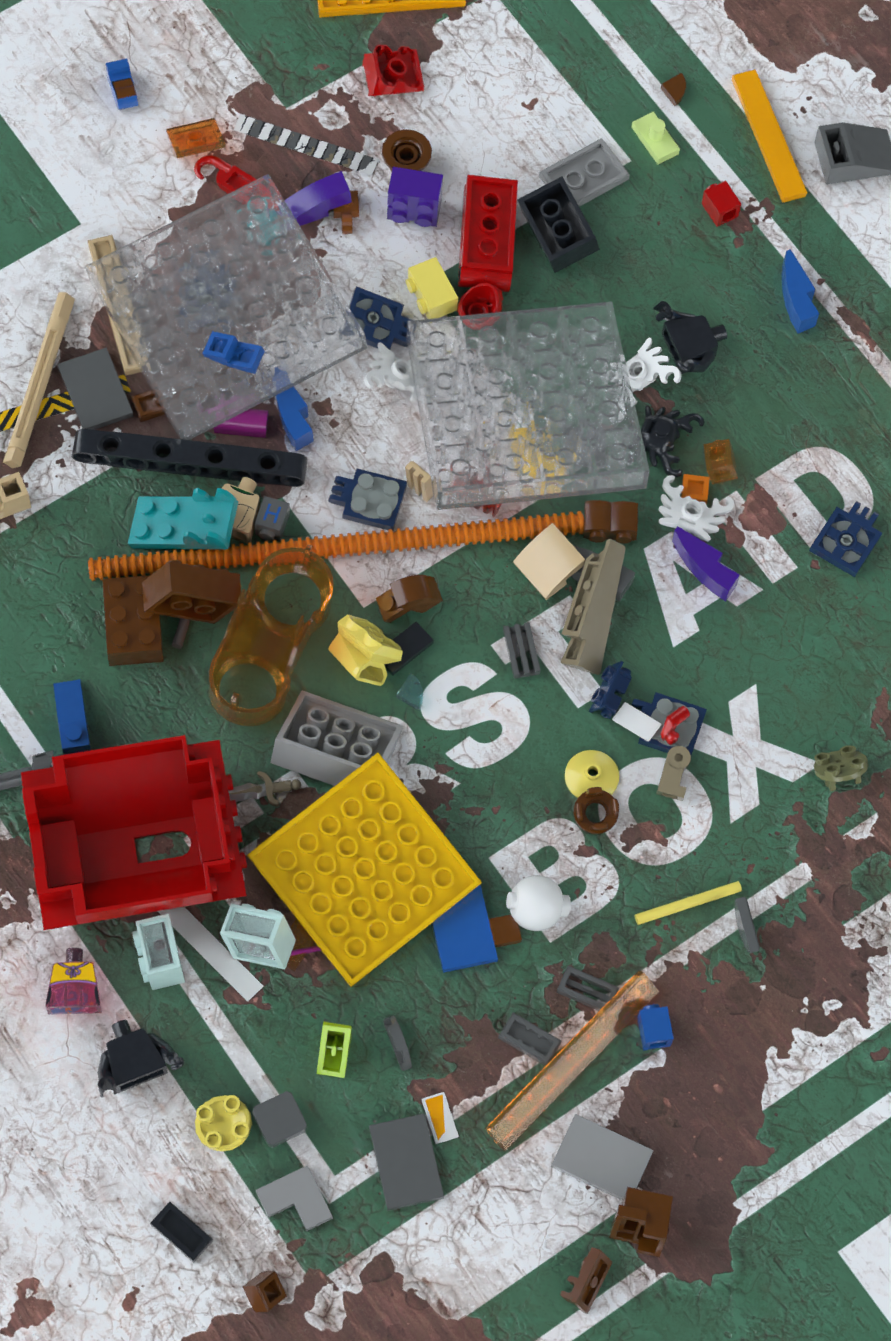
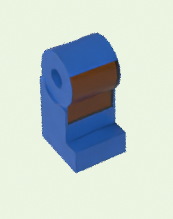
M128 59L105 63L107 79L118 110L138 106Z

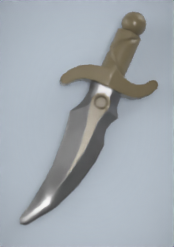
M259 771L257 775L264 781V784L247 783L233 787L234 790L229 791L230 800H236L237 802L250 798L258 800L260 797L267 796L268 802L272 806L278 807L280 804L273 797L274 793L292 791V789L298 790L301 788V782L295 779L292 782L287 780L272 783L266 773Z

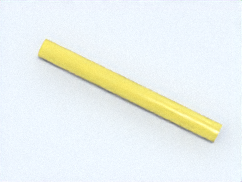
M736 881L635 914V920L637 925L741 892L742 888L740 882Z

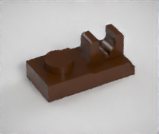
M592 1247L588 1256L582 1262L579 1277L569 1276L567 1279L574 1286L572 1291H561L560 1295L566 1301L575 1304L583 1313L588 1314L613 1262L601 1250Z

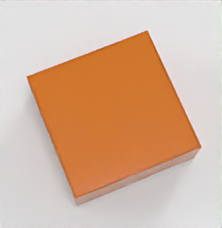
M684 474L682 479L684 488L681 492V498L690 496L694 500L707 504L710 477Z

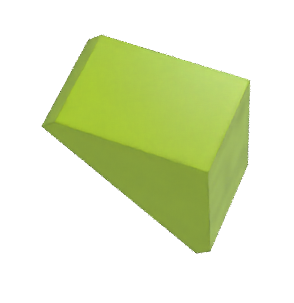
M323 1022L316 1074L345 1078L352 1026Z

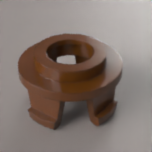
M591 787L582 793L575 802L573 810L575 821L585 832L590 834L605 833L613 828L617 822L619 802L610 793L602 790V787ZM598 803L604 807L606 815L601 822H592L587 818L586 809L590 804Z

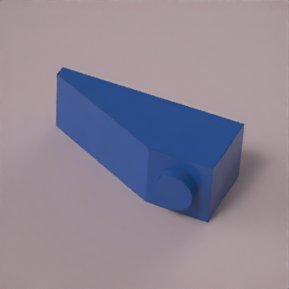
M80 679L54 683L63 755L91 751Z

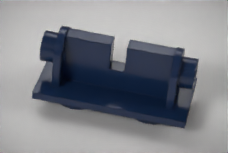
M623 661L607 666L602 673L601 679L603 682L600 688L592 695L590 713L601 710V715L607 719L616 714L622 698L614 693L616 691L621 695L625 694L632 679L631 671L622 667Z

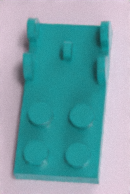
M199 488L194 489L192 497L139 496L128 545L132 549H228L239 501L230 492L221 488H217L215 497L210 496L206 491Z

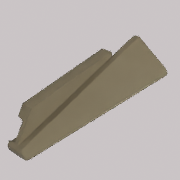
M612 539L606 541L602 552L599 554L592 553L586 558L562 631V635L571 638L561 663L599 675L601 672L626 549L625 546Z

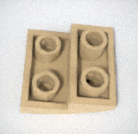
M552 523L522 550L513 563L547 600L567 585L566 579L581 569L586 560Z

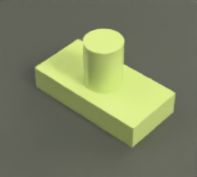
M654 112L632 122V129L657 164L679 154L680 148L665 129V122L658 119Z

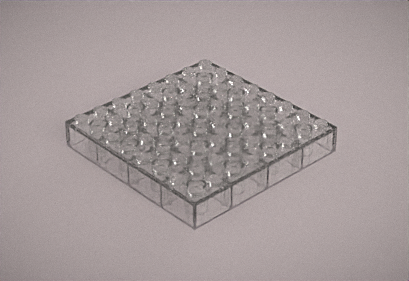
M269 174L85 266L92 286L179 439L190 440L367 349L365 333ZM212 331L233 335L239 342L262 346L265 352L256 373L241 371L203 356L202 353Z
M612 302L407 321V345L413 369L412 374L437 510L647 489L650 470Z

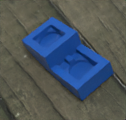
M212 331L202 354L223 365L255 374L265 351L262 346L239 342L233 335Z

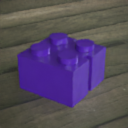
M393 167L388 189L387 219L397 223H409L411 220L414 221V224L422 227H437L442 202L443 174Z

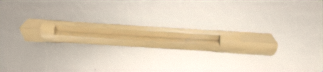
M59 292L3 460V463L11 468L21 467L75 298L66 292Z

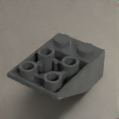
M844 122L818 127L814 143L826 185L891 175V141L887 129Z

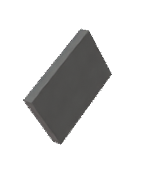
M107 348L57 364L82 429L96 430L133 417V411Z
M425 1113L369 1125L387 1211L444 1199Z

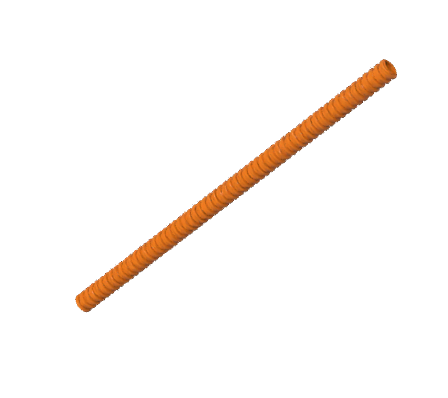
M577 511V514L569 512V515L563 512L559 516H557V513H553L552 516L545 514L544 517L536 515V518L528 516V519L521 516L517 520L516 517H512L511 520L504 518L503 521L495 519V522H492L490 519L486 523L480 520L476 524L475 521H471L470 524L463 522L462 525L454 523V526L448 523L444 527H442V524H438V527L430 525L429 528L421 526V529L413 527V530H409V527H406L402 531L401 528H397L396 531L389 529L388 532L380 530V533L372 531L371 534L364 531V534L356 532L355 535H351V533H347V536L339 534V537H335L333 534L329 538L323 535L322 538L314 536V539L306 537V540L298 538L297 541H293V538H291L287 542H285V539H281V542L273 540V543H268V541H264V544L256 542L255 545L249 542L245 546L243 543H240L239 546L231 544V547L228 549H189L190 551L181 549V552H177L175 549L172 553H169L168 550L161 554L160 551H156V554L148 552V555L139 553V556H135V553H133L130 557L123 554V557L115 555L114 558H110V556H106V559L98 557V560H94L91 557L88 560L89 577L91 581H95V578H100L101 581L105 577H108V579H112L115 576L116 578H121V576L129 577V575L137 577V574L146 576V573H150L151 576L168 561L172 560L181 561L182 564H199L210 569L212 567L220 569V566L229 568L230 565H233L236 568L240 564L242 567H245V564L254 566V563L262 565V562H266L268 565L271 561L278 564L282 560L283 563H287V560H291V562H295V559L304 561V558H308L309 561L313 557H316V560H320V557L328 559V556L337 558V555L345 557V554H349L351 557L355 553L361 556L362 553L369 555L370 552L378 554V551L386 553V550H390L393 553L397 549L399 552H402L403 549L411 551V548L419 550V547L427 549L428 546L434 549L438 545L440 548H443L444 545L452 547V544L460 546L461 543H464L466 546L470 542L473 545H476L477 542L485 544V541L493 543V540L501 542L502 539H505L507 542L511 538L514 541H517L518 538L526 540V537L534 539L535 536H538L552 523L564 536H567V533L575 535V532L583 534L584 515L581 511Z

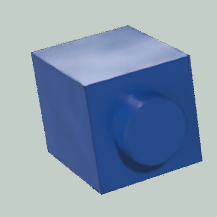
M652 1004L643 1007V1010L639 1011L637 1017L643 1050L670 1047L674 1038L668 1006L660 1007L659 1004Z

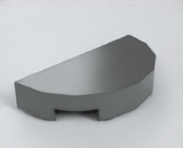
M737 898L734 906L735 917L743 945L749 953L760 951L747 898Z
M395 1016L384 1018L383 1023L400 1069L405 1071L412 1068L409 1051Z

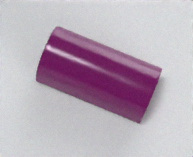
M216 405L214 433L266 438L269 410Z

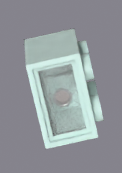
M231 904L220 932L233 959L280 969L286 968L296 941L281 912L274 909L264 911L256 909L249 904H242L241 906Z
M169 913L135 921L137 931H133L132 934L138 956L143 955V957L138 958L144 983L150 982L152 990L185 983Z

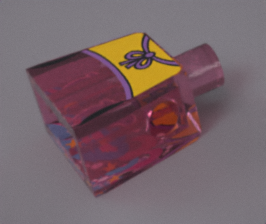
M68 948L66 949V962L53 964L46 998L48 1015L102 1013L94 963L83 962V949Z

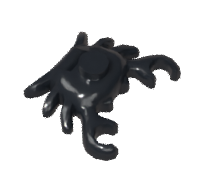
M646 405L645 421L637 437L627 446V450H633L641 445L639 452L641 460L645 458L648 451L653 467H657V456L660 458L663 469L668 476L680 477L683 471L671 468V464H678L680 458L667 453L674 450L673 443L680 437V432L677 429L681 428L688 433H692L691 421H697L699 426L702 427L705 421L703 417L696 413L687 414L680 419H674L681 412L674 410L664 415L665 407H661L653 416L651 407Z

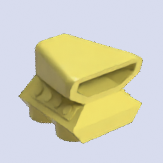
M347 614L338 621L339 633L330 644L328 650L356 680L382 686L387 678L384 664L401 661L403 651L396 642L386 637L383 631L373 623Z

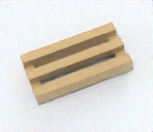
M410 461L405 466L407 485L410 489L415 487V493L418 496L422 494L423 500L428 502L433 497L431 476L414 461Z

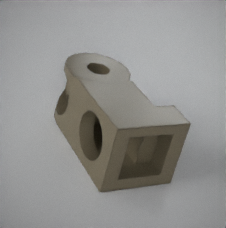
M675 746L669 750L656 794L683 801L687 788L679 785L683 771L687 769L691 761V755L687 748Z

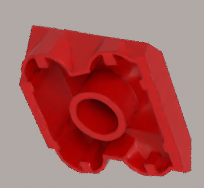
M378 44L372 53L364 54L362 66H364L369 91L368 96L424 91L425 87L417 49L401 46L397 51H392L387 45Z

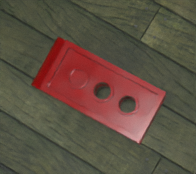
M467 175L463 191L458 287L472 288L480 283H489L497 286L502 292L510 291L513 272L518 180Z

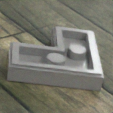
M308 1165L255 1190L268 1218L295 1206L306 1231L333 1219Z

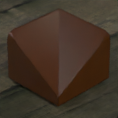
M263 1271L243 1286L255 1312H268L287 1297L276 1271Z

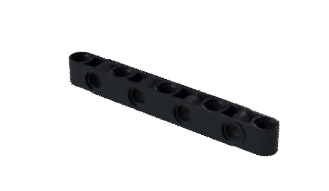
M79 429L76 431L72 458L81 463L241 481L243 477H247L260 484L291 487L304 485L308 462L305 455L293 452L90 429ZM109 447L117 448L114 451H106ZM161 453L169 454L167 457L158 456ZM217 458L222 460L219 463L210 462L212 459ZM267 464L274 466L271 469L263 468V466Z

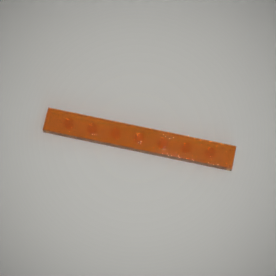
M639 970L485 1128L501 1149L506 1151L632 1021L639 1011L659 993L643 971Z

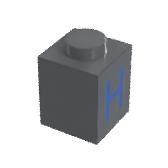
M264 496L255 521V535H258L265 541L276 540L281 542L290 516V503Z

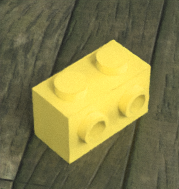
M436 257L408 268V279L405 280L409 292L411 294L414 293L418 300L416 302L421 314H426L428 320L433 321L457 311L458 296Z

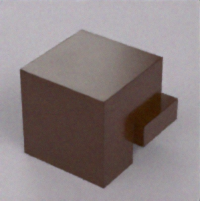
M627 1187L622 1204H619L609 1238L638 1244L637 1253L660 1257L667 1239L673 1196Z

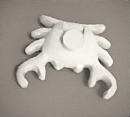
M648 338L637 351L638 354L627 362L622 361L610 364L607 367L611 371H618L610 379V383L615 384L618 382L613 392L614 396L618 397L623 391L618 401L617 409L625 417L631 415L628 410H625L626 405L630 402L637 404L633 392L643 390L650 383H653L658 375L663 384L668 383L667 379L671 374L675 375L673 379L675 383H679L681 380V372L677 367L660 365L661 363L669 362L670 358L663 355L657 356L662 351V348L655 347L651 349V338Z
M378 343L379 352H373L372 354L375 361L369 363L370 368L378 370L366 373L364 377L365 386L372 388L374 383L371 380H373L379 388L386 384L392 389L410 390L412 393L410 401L419 400L422 403L420 411H426L430 407L431 401L424 392L428 391L429 387L423 380H426L428 376L419 370L425 363L423 361H406L394 356L395 353L382 343Z
M667 476L663 481L662 487L671 501L665 494L661 495L660 499L663 506L659 507V511L665 518H660L659 524L675 529L678 526L701 540L710 541L711 538L708 533L718 532L719 527L717 526L725 521V517L715 516L730 513L734 508V500L731 497H727V506H721L719 500L714 498L712 507L708 508L705 502H699L690 496L681 498L680 494L684 486L671 487L670 483L674 481L675 476Z

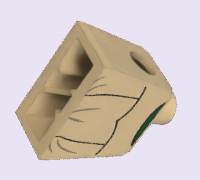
M243 477L238 487L227 483L221 489L227 490L239 501L231 538L248 544L251 542L254 533L255 521L260 509V497L253 493L257 483L250 478Z

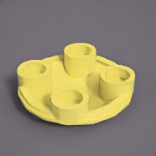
M234 1095L214 1097L199 1106L196 1111V1134L200 1141L209 1149L220 1152L233 1150L242 1145L249 1136L252 1126L251 1114L246 1105Z

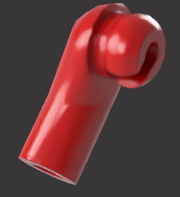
M685 706L679 707L666 717L660 735L662 740H666L669 745L675 744L678 738H680L679 733L675 731L676 727L690 717V712Z

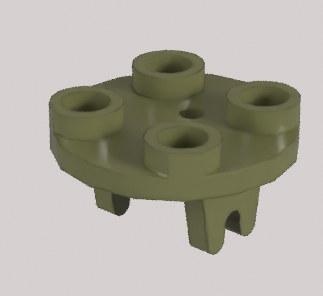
M851 745L843 746L839 751L815 755V763L813 765L815 775L825 780L826 787L829 786L830 792L836 790V782L854 779L855 784L861 783V775L867 771L869 766L867 757L861 752H857L856 747Z

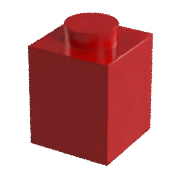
M727 181L719 184L714 183L704 191L701 204L717 227L739 216L741 202Z

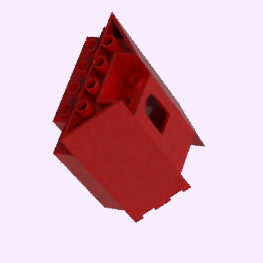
M182 735L52 757L53 767L21 772L25 815L29 827L34 861L35 884L44 930L247 896L242 869L247 868L245 852H239L238 843L243 842L240 825L234 826L233 817L238 816L236 800H230L229 791L234 790L231 774H225L220 740L187 744L186 736ZM182 832L191 841L189 851L183 856L138 863L134 839Z

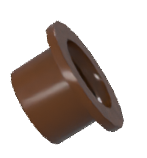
M403 129L395 131L383 143L382 157L385 164L390 168L391 173L393 167L423 171L431 160L432 147L429 140L415 130Z

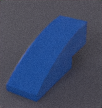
M789 249L785 253L782 266V292L790 320L799 334L816 326L819 312L812 303L816 289L792 250Z
M277 367L275 369V391L278 412L289 441L295 451H298L314 442L313 430L305 420L309 417L308 407L282 369Z

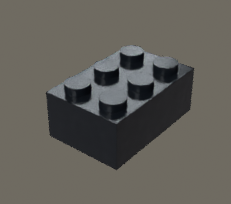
M563 176L517 199L521 211L554 273L600 250L596 237Z

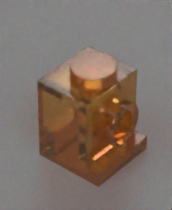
M716 440L712 443L703 444L706 468L712 484L738 479L734 451L730 440Z

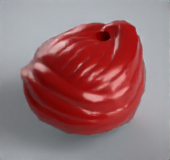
M480 283L470 288L460 298L457 305V312L463 322L472 328H485L494 323L503 308L502 291L497 286L489 283Z

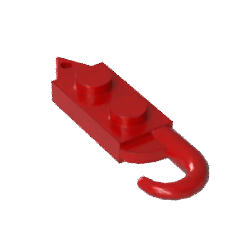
M213 155L201 157L196 162L194 172L200 180L204 179L200 171L202 166L210 164L219 169L216 181L221 190L253 210L265 207L275 212H280V207L274 197V190L235 165L232 166Z

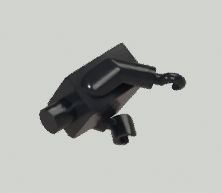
M659 302L653 308L659 312L655 318L657 321L665 320L662 336L676 367L680 370L681 374L686 372H705L715 360L718 349L717 342L727 339V331L724 325L721 324L710 328L705 316L678 312L671 309L667 302Z
M128 1020L118 1021L111 1026L116 1039L106 1043L107 1050L101 1054L97 1074L100 1097H104L103 1093L106 1090H113L114 1095L167 1074L166 1063L172 1065V1070H177L184 1065V1059L178 1056L169 1043L156 1034H147L144 1028L132 1032Z

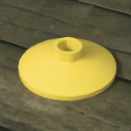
M586 750L576 754L568 762L565 770V782L569 791L577 798L591 787H602V790L612 795L618 786L619 771L616 763L607 754L596 750ZM594 769L598 774L591 776L588 774V770Z

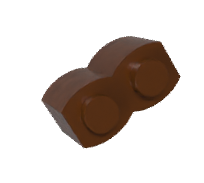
M585 501L583 538L595 543L612 539L621 544L636 540L638 503L629 501Z

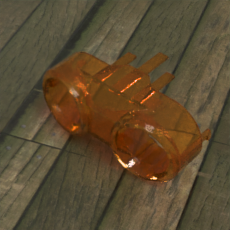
M309 544L305 549L296 547L284 548L270 554L261 563L255 576L252 577L248 590L243 589L238 598V605L230 619L224 638L209 669L208 690L211 704L220 716L231 723L241 726H257L271 721L281 712L290 690V677L311 634L322 626L329 615L334 586L333 576L329 566L320 556L312 552L313 546ZM286 573H298L307 576L317 585L321 595L320 608L313 612L307 622L304 623V615H301L297 625L284 624L277 621L268 612L265 605V593L269 584L276 577ZM255 665L265 669L273 676L276 683V697L262 707L253 709L238 707L239 694L233 693L230 703L221 697L219 692L220 682L224 674L232 667Z

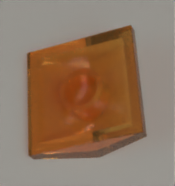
M215 118L166 129L173 156L177 159L226 147Z

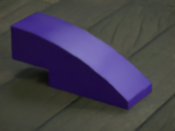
M342 171L308 185L279 204L280 212L276 213L282 224L283 232L328 217V210L352 202L350 189Z
M677 526L672 542L687 568L705 587L726 602L737 586L740 575L720 563L722 552Z

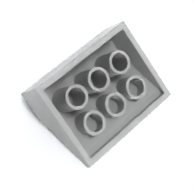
M302 690L275 739L270 763L335 786L378 752L389 765L403 726Z

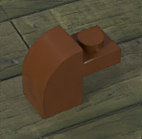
M411 575L390 583L391 589L376 598L383 620L388 623L393 622L410 610L424 613L443 601L435 578L427 575Z

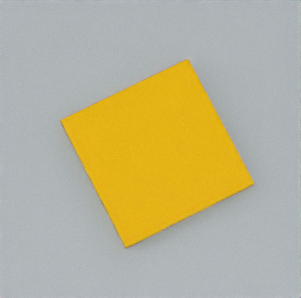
M379 752L247 854L249 860L350 987L482 884V881Z

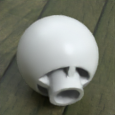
M534 875L522 879L514 886L512 892H509L507 895L506 905L510 909L513 919L521 927L531 931H543L554 926L560 917H567L569 915L571 900L569 895H562L560 887L553 880L545 876Z

